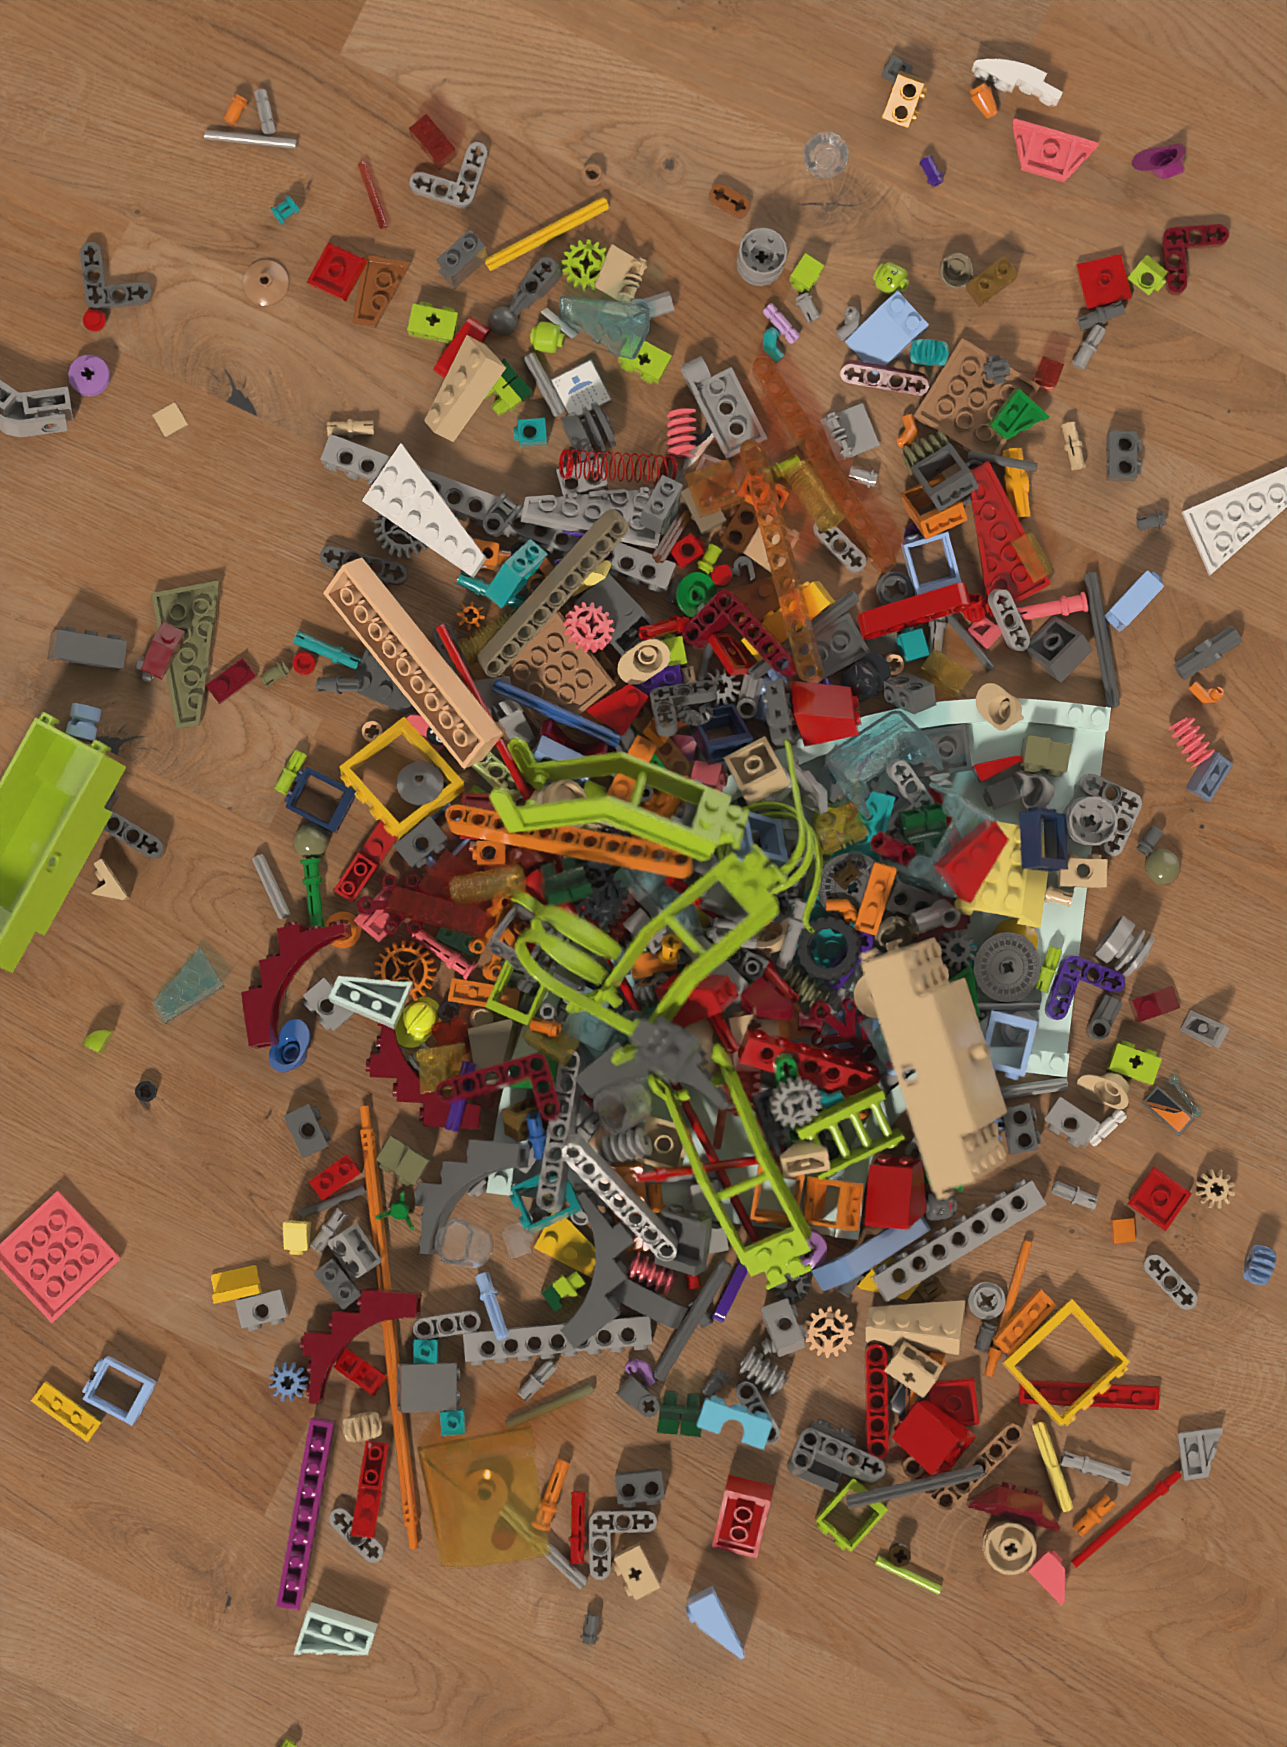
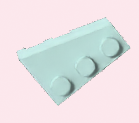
M338 976L330 993L329 1000L334 1004L395 1029L413 988V983Z
M311 1602L294 1655H301L302 1653H316V1655H323L324 1653L368 1655L378 1624Z

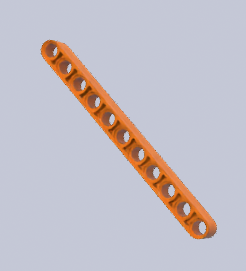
M459 804L451 805L445 811L450 831L458 835L677 878H687L694 870L691 856L659 843L571 826L528 830L524 834H520L523 831L509 833L498 812ZM635 853H641L640 855L633 856ZM659 857H662V858H663L662 860H655L656 858H659ZM680 862H686L683 865H678Z

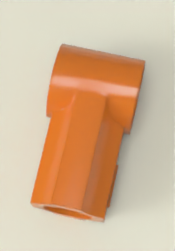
M649 951L642 952L631 968L632 978L652 976L653 973L677 969L678 962L674 965H666L659 960V951L655 954Z

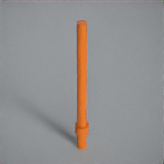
M1023 1240L997 1333L1010 1320L1032 1242ZM993 1342L992 1347H989L987 1354L989 1359L984 1375L993 1377L997 1362L1001 1360L1003 1353L995 1342Z

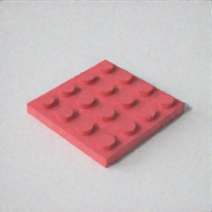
M56 1191L0 1244V1268L51 1323H54L122 1259L60 1191Z

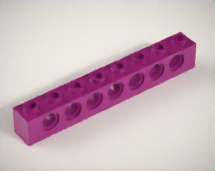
M312 1417L309 1422L276 1607L299 1611L303 1604L336 1420Z

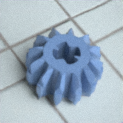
M1254 1245L1249 1250L1246 1262L1244 1263V1279L1253 1284L1265 1285L1270 1280L1276 1266V1252L1266 1246Z
M283 1362V1370L278 1366L274 1368L278 1375L270 1374L269 1378L276 1382L269 1384V1388L277 1387V1390L273 1393L274 1397L282 1393L281 1401L284 1402L287 1395H289V1400L293 1402L295 1401L294 1393L300 1398L303 1396L300 1389L306 1390L307 1384L301 1383V1381L308 1380V1375L300 1376L304 1368L301 1367L296 1371L295 1362L291 1364L290 1369L287 1362ZM286 1376H290L289 1379L293 1378L294 1380L291 1388L287 1387L288 1384L285 1386L283 1383Z

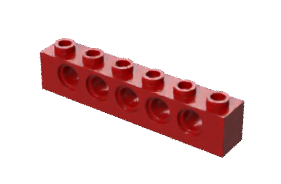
M747 1028L737 1052L739 1063L775 1073V1058L781 1054H792L797 1066L798 1077H800L801 1081L804 1082L808 1079L810 1084L833 1091L840 1090L841 1093L850 1096L879 1084L881 1079L878 1067L870 1062L861 1063L847 1055L841 1057L827 1049L818 1050L811 1048L810 1045L804 1042H791L784 1036L778 1035L775 1037L768 1035L761 1029L752 1030ZM763 1048H771L768 1052L761 1051ZM808 1061H815L812 1065H805ZM784 1062L782 1067L785 1075H789L787 1071V1065L789 1064L787 1062ZM832 1067L837 1068V1069H836L835 1071H833V1072H828V1071H827L829 1068H832ZM852 1074H858L856 1078H849Z

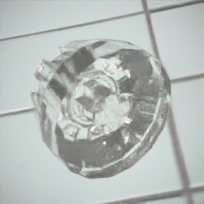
M820 132L813 135L807 141L803 151V162L807 171L820 179H832L839 176L846 169L849 160V148L845 140L832 132Z

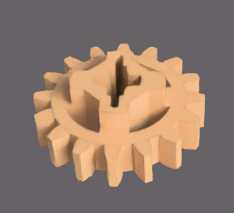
M828 1306L827 1312H824L820 1307L818 1308V1315L813 1312L810 1313L813 1318L812 1321L805 1320L809 1328L804 1330L809 1336L804 1341L812 1343L809 1346L810 1350L817 1348L816 1354L818 1356L825 1352L826 1358H829L830 1352H833L837 1357L839 1349L844 1352L847 1351L844 1346L845 1343L852 1344L848 1336L854 1335V1332L848 1330V1328L853 1324L852 1322H845L848 1315L840 1316V1309L837 1308L835 1312H832L831 1306ZM825 1317L824 1322L819 1327H814L819 1319ZM833 1317L842 1323L843 1328L834 1325ZM827 1326H830L833 1331L839 1333L830 1334V1338H826L824 1333L818 1331L826 1330ZM813 1336L820 1337L823 1340V1346H820ZM837 1338H842L841 1342L833 1347V1342Z

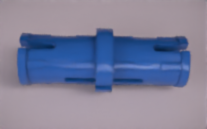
M532 1112L533 1118H531L530 1113L526 1115L529 1127L528 1139L532 1143L534 1158L541 1160L543 1159L542 1153L544 1155L547 1134L542 1126L541 1114L539 1112Z

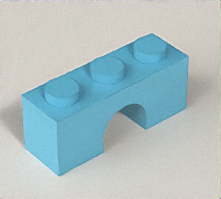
M711 1395L710 1399L705 1397L696 1423L697 1427L719 1434L724 1422L731 1419L737 1420L743 1425L741 1442L764 1450L773 1424L772 1420L768 1419V1414L756 1411L755 1414L747 1412V1407L734 1403L733 1406L724 1404L725 1400L717 1396Z

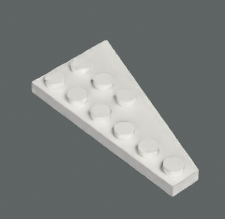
M400 443L362 501L474 578L487 558L449 509V506L430 480L424 475L416 461L410 456L404 445Z
M1287 467L1182 512L1209 576L1287 507Z

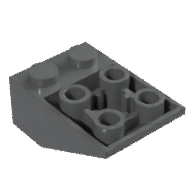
M609 573L605 579L594 584L573 603L579 607L582 602H585L588 607L593 602L596 609L602 606L601 612L603 614L609 612L607 620H613V624L610 627L614 629L609 643L621 656L641 641L639 637V631L641 630L639 629L642 626L655 623Z

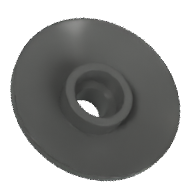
M417 761L407 765L401 770L397 778V789L400 796L408 803L414 805H424L434 801L441 794L444 785L440 770L435 765L425 761ZM416 778H424L421 782L415 781Z

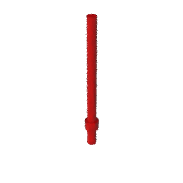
M755 1155L702 1163L705 1172L758 1165V1159ZM691 1165L667 1169L665 1167H657L653 1171L637 1173L636 1177L638 1182L650 1180L660 1182L666 1181L670 1177L691 1175L694 1172Z
M1175 1470L1163 1481L1159 1480L1154 1485L1155 1488L1070 1562L1076 1568L1079 1567L1160 1495L1164 1496L1170 1491L1168 1488L1177 1482L1182 1475Z

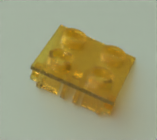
M854 800L811 818L826 854L829 852L833 854V852L842 849L840 846L842 844L846 848L845 843L848 841L850 845H853L851 840L857 842L866 839L865 836L869 835Z
M464 1043L419 1049V1052H415V1059L417 1062L419 1061L420 1093L433 1092L439 1082L459 1076L462 1060L465 1061ZM445 1087L443 1090L452 1089V1087Z

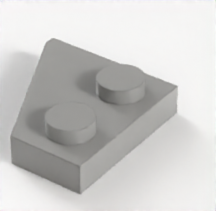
M1222 1427L1176 1433L1184 1481L1208 1477L1212 1459L1217 1451L1216 1447L1220 1435L1223 1433Z

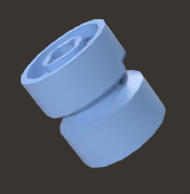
M72 703L69 714L72 721L67 723L65 734L83 740L94 741L97 733L95 724L99 722L102 710L83 704Z

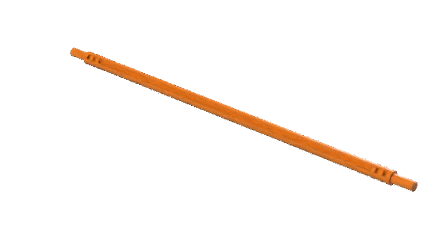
M369 1105L360 1106L362 1124L360 1135L373 1248L382 1260L381 1263L375 1266L378 1289L392 1290L384 1218L375 1219L376 1215L383 1213L378 1163L376 1161L374 1128H371ZM395 1319L382 1322L404 1526H407L409 1549H417L416 1525H418L406 1412H399L397 1410V1363H400L396 1323Z

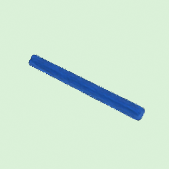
M497 680L493 685L492 691L609 745L616 747L621 740L619 733L504 681Z

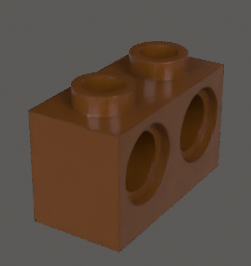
M744 500L740 505L736 504L730 513V516L733 517L730 524H724L718 534L721 537L720 544L744 556L745 548L766 513ZM745 512H749L753 515L754 519L750 523H745L741 520L740 516ZM733 532H738L741 534L742 540L738 543H733L730 541L729 535Z

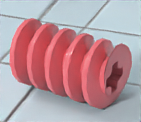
M675 409L667 414V418L671 420L667 423V427L671 429L667 432V436L671 438L667 441V445L672 447L667 450L668 455L681 459L696 457V455L690 453L691 450L696 449L695 445L690 444V441L696 440L695 436L690 435V432L696 431L695 427L690 426V423L696 422L695 418L690 417V414L696 413L695 409Z
M1186 717L1167 730L1175 729L1171 737H1180L1176 745H1185L1181 753L1190 754L1186 762L1194 761L1195 763L1191 767L1193 768L1210 758L1215 750H1206L1210 742H1201L1205 736L1204 733L1196 734L1200 726H1192V723L1196 720L1195 717Z
M637 1251L628 1268V1272H630L629 1280L632 1281L638 1276L639 1285L646 1280L647 1289L654 1284V1292L657 1293L663 1289V1296L666 1297L677 1278V1275L673 1276L674 1269L670 1268L665 1272L664 1266L657 1268V1264L654 1263L655 1259L648 1264L649 1256L646 1255L640 1260V1252Z

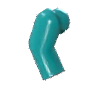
M770 328L763 334L762 347L778 363L785 355L776 347L779 331L776 328Z
M817 1089L821 1096L819 1101L823 1109H828L845 1101L840 1090L828 1095Z

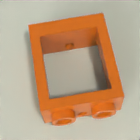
M940 474L927 482L933 488L946 479ZM919 484L900 493L906 512L925 539L931 538L968 520L961 500H958L941 512L936 508L920 516L916 510L932 503L924 490L921 491L922 486Z
M759 1161L756 1175L764 1172ZM775 1162L783 1176L781 1162ZM805 1174L785 1178L796 1180L794 1199L799 1208ZM761 1184L754 1186L750 1219L758 1224L772 1222L777 1223L780 1227L790 1228L792 1224L786 1212L758 1208Z
M807 1176L803 1208L805 1220L808 1224L858 1231L864 1184L823 1178L820 1180L819 1177ZM827 1185L840 1187L836 1221L823 1219Z

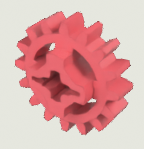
M582 602L579 607L575 605L565 616L567 619L563 626L568 628L564 631V635L571 636L568 642H576V649L582 646L584 652L591 648L592 652L595 653L599 648L602 650L611 641L614 629L610 626L613 624V620H607L609 612L603 614L601 612L602 606L596 609L593 602L588 607L585 602Z

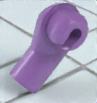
M635 1358L630 1359L626 1363L625 1370L627 1373L642 1375L646 1386L657 1382L648 1362Z

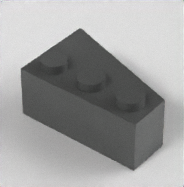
M62 626L61 630L51 633L47 660L54 661L56 659L68 661L71 664L80 663L93 667L121 670L124 666L127 641L121 640V636L107 634L106 638L98 636V632L85 630L84 634L76 633L75 628Z

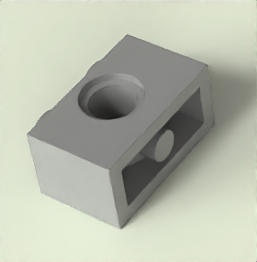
M323 978L303 995L306 999L303 1003L312 1013L316 1011L321 1016L319 1022L327 1031L330 1028L336 1031L356 1013L337 1004H334L331 1012L326 1013L323 1011L322 1003L329 999L333 989V985L327 978Z
M1062 1097L1057 1100L1044 1119L1049 1124L1047 1126L1049 1130L1057 1135L1060 1132L1068 1137L1066 1141L1076 1148L1080 1145L1086 1148L1101 1126L1099 1122ZM1069 1119H1075L1078 1122L1074 1130H1067L1065 1127Z
M283 1288L235 1301L241 1329L248 1327V1331L262 1328V1323L269 1321L271 1325L285 1322L284 1318L289 1316ZM264 1304L268 1307L269 1313L266 1317H262L257 1313L258 1305Z
M784 1299L761 1308L763 1320L778 1357L805 1348L804 1339H807V1335L803 1325L798 1326L796 1318H799L795 1305L790 1306L788 1299ZM782 1324H789L791 1326L788 1330H781L779 1327Z

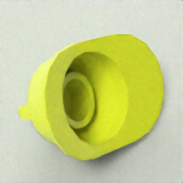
M419 997L417 1001L413 1000L402 1011L395 1027L399 1044L408 1048L418 1047L438 1028L441 1019L437 1013L439 1004L429 997Z

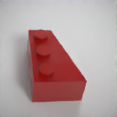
M985 819L934 864V867L961 901L972 903L1009 839L995 821Z

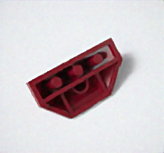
M1002 1481V1485L995 1483L968 1499L966 1506L970 1509L1060 1531V1526L1044 1498L1038 1495V1490L1025 1487L1023 1491L1015 1489V1484Z

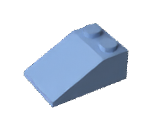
M897 291L845 343L862 362L887 366L909 347L912 341L918 339L927 330L929 324ZM875 370L871 371L875 376L878 374Z
M713 1586L687 1598L688 1605L685 1607L691 1623L696 1621L698 1627L740 1659L745 1658L744 1648Z

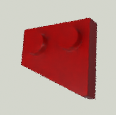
M729 633L712 634L709 637L708 642L730 675L749 674L748 669L756 664L747 656L750 651L740 645Z
M628 684L589 707L586 712L625 736L649 699V696L633 685Z

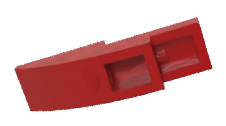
M380 820L361 851L357 853L334 888L336 893L351 903L362 892L397 840L395 835L392 836L387 833L382 820Z
M365 1441L351 1536L374 1539L389 1443Z

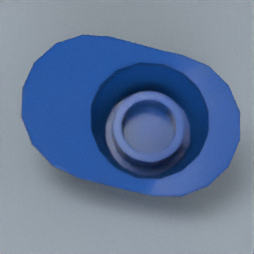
M298 1019L290 1020L281 1029L278 1035V1045L272 1046L269 1052V1062L274 1070L288 1072L300 1067L306 1061L310 1031L303 1021Z

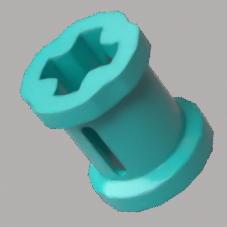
M289 195L275 208H269L281 225L285 224L284 221L291 215L300 212Z

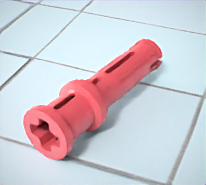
M1085 592L1071 597L1064 595L1057 601L1016 607L1019 614H1022L1020 615L1022 621L1061 613L1062 616H1069V613L1088 612Z
M422 929L417 934H412L410 938L422 944L424 948L445 961L447 968H453L463 975L465 980L470 977L478 964L475 961L472 963L466 959L459 950H451Z

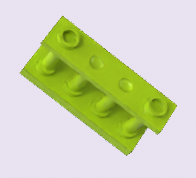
M878 1084L845 1099L841 1103L818 1112V1116L812 1115L810 1117L812 1122L803 1121V1127L799 1123L795 1124L794 1128L801 1140L805 1138L809 1142L820 1146L822 1145L817 1137L818 1131L825 1128L830 1129L839 1148L841 1156L829 1161L830 1170L816 1172L820 1180L823 1178L829 1179L835 1176L837 1171L885 1148H893L901 1140L905 1139L898 1128L892 1130L880 1105L881 1101L886 1099ZM868 1107L872 1108L884 1134L872 1141L859 1116L860 1111ZM845 1118L851 1119L863 1144L851 1151L838 1126L839 1121Z

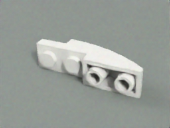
M1003 59L976 60L971 70L975 72L974 75L979 79L995 83V87L1001 91L1006 92L1008 90L1012 92L1015 85H1017L1023 93L1028 95L1034 94L1039 97L1042 103L1048 106L1052 104L1056 107L1063 94L1062 91L1044 82L1047 73L1024 63Z

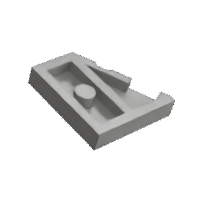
M794 756L801 805L819 814L827 812V790L815 780L809 770L803 772L798 766L799 760ZM792 790L789 793V799L794 801V795Z

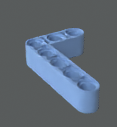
M924 1216L909 1230L885 1228L846 1254L822 1263L819 1267L812 1269L811 1272L822 1291L845 1284L930 1231L931 1228Z

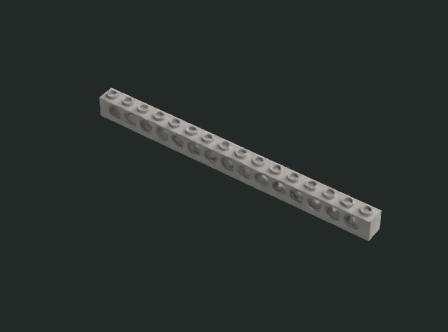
M330 434L320 460L322 464H325V469L332 472L344 471L346 472L345 476L357 481L360 477L368 480L367 484L372 486L391 456ZM344 454H351L353 460L349 464H343L341 457ZM364 463H374V469L371 472L363 471ZM420 468L432 485L439 488V494L455 517L466 521L467 518L476 521L475 525L483 528L484 518L493 508L499 497ZM452 494H458L461 497L458 504L452 505L448 502ZM474 502H479L483 505L482 510L478 513L470 511V506ZM523 509L515 519L522 517ZM490 521L487 527L490 526L498 529L500 524L497 521ZM511 522L501 534L509 537L510 534L519 537L518 541L523 543L531 539L540 545V548L545 552L553 553L554 550L562 553V558L581 539L565 534L561 529L546 526L543 527L547 529V534L543 537H538L534 534V531L541 525L526 523L523 528L516 529L513 526V522ZM561 534L568 536V543L559 545L556 542L557 536ZM620 542L611 550L612 558L609 561L612 565L608 573L612 577L617 578L618 575L627 578L626 581L637 586H639V583L648 586V590L658 594L661 591H667L676 568V563L665 560L664 563L658 564L652 558V554ZM631 559L634 565L631 569L626 570L621 567V561ZM645 567H652L655 570V575L647 578L642 574V570Z

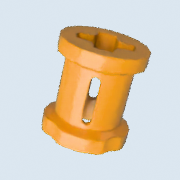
M666 934L661 940L662 949L659 951L658 957L662 963L674 965L679 961L680 954L678 950L682 947V940L675 934Z

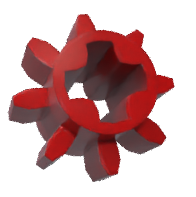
M969 594L971 607L961 611V613H963L964 619L968 618L970 622H980L985 618V613L990 612L989 603L986 601V597H982L980 594Z

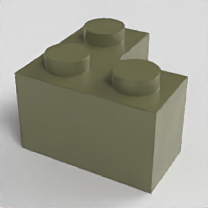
M1027 735L1022 742L1020 754L1022 761L1019 762V766L1024 767L1026 772L1038 773V771L1044 770L1047 771V775L1060 777L1061 773L1065 774L1068 770L1072 744L1051 741V738Z
M391 1135L376 1161L380 1162L379 1167L386 1172L391 1173L392 1170L395 1171L394 1173L398 1175L397 1180L409 1186L411 1183L413 1185L417 1184L431 1158Z

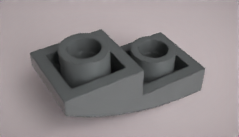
M745 947L738 948L726 959L739 973L754 981L760 976L762 977L769 963L768 960Z

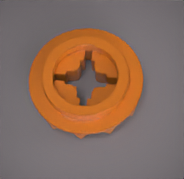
M342 911L328 918L325 927L329 926L330 922L342 921L347 925L351 923L349 926L352 930L350 938L347 937L335 941L331 945L344 949L358 942L362 929L354 922L356 919L355 915Z

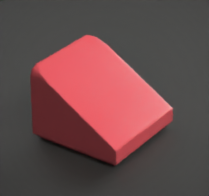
M986 616L982 621L974 622L967 629L969 634L986 649L1002 634L998 625Z

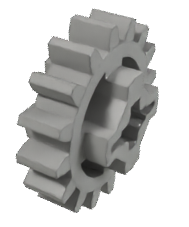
M797 1077L795 1082L788 1078V1084L784 1085V1083L780 1082L781 1088L779 1090L773 1089L775 1097H770L769 1099L772 1104L770 1109L774 1113L775 1119L777 1121L780 1120L783 1126L789 1122L791 1128H794L795 1123H799L803 1127V1121L812 1122L811 1115L818 1116L816 1108H821L822 1106L819 1101L821 1096L817 1092L816 1086L814 1084L811 1085L808 1079L802 1083L800 1077ZM808 1094L810 1095V1102H809V1103L807 1102V1100H808L807 1095H808ZM781 1102L784 1103V1105H783L784 1110H783V1111L781 1110Z

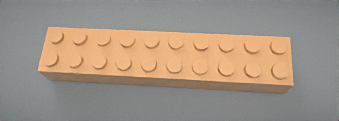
M359 558L344 564L323 594L462 768L465 769L482 761L504 733L364 559Z

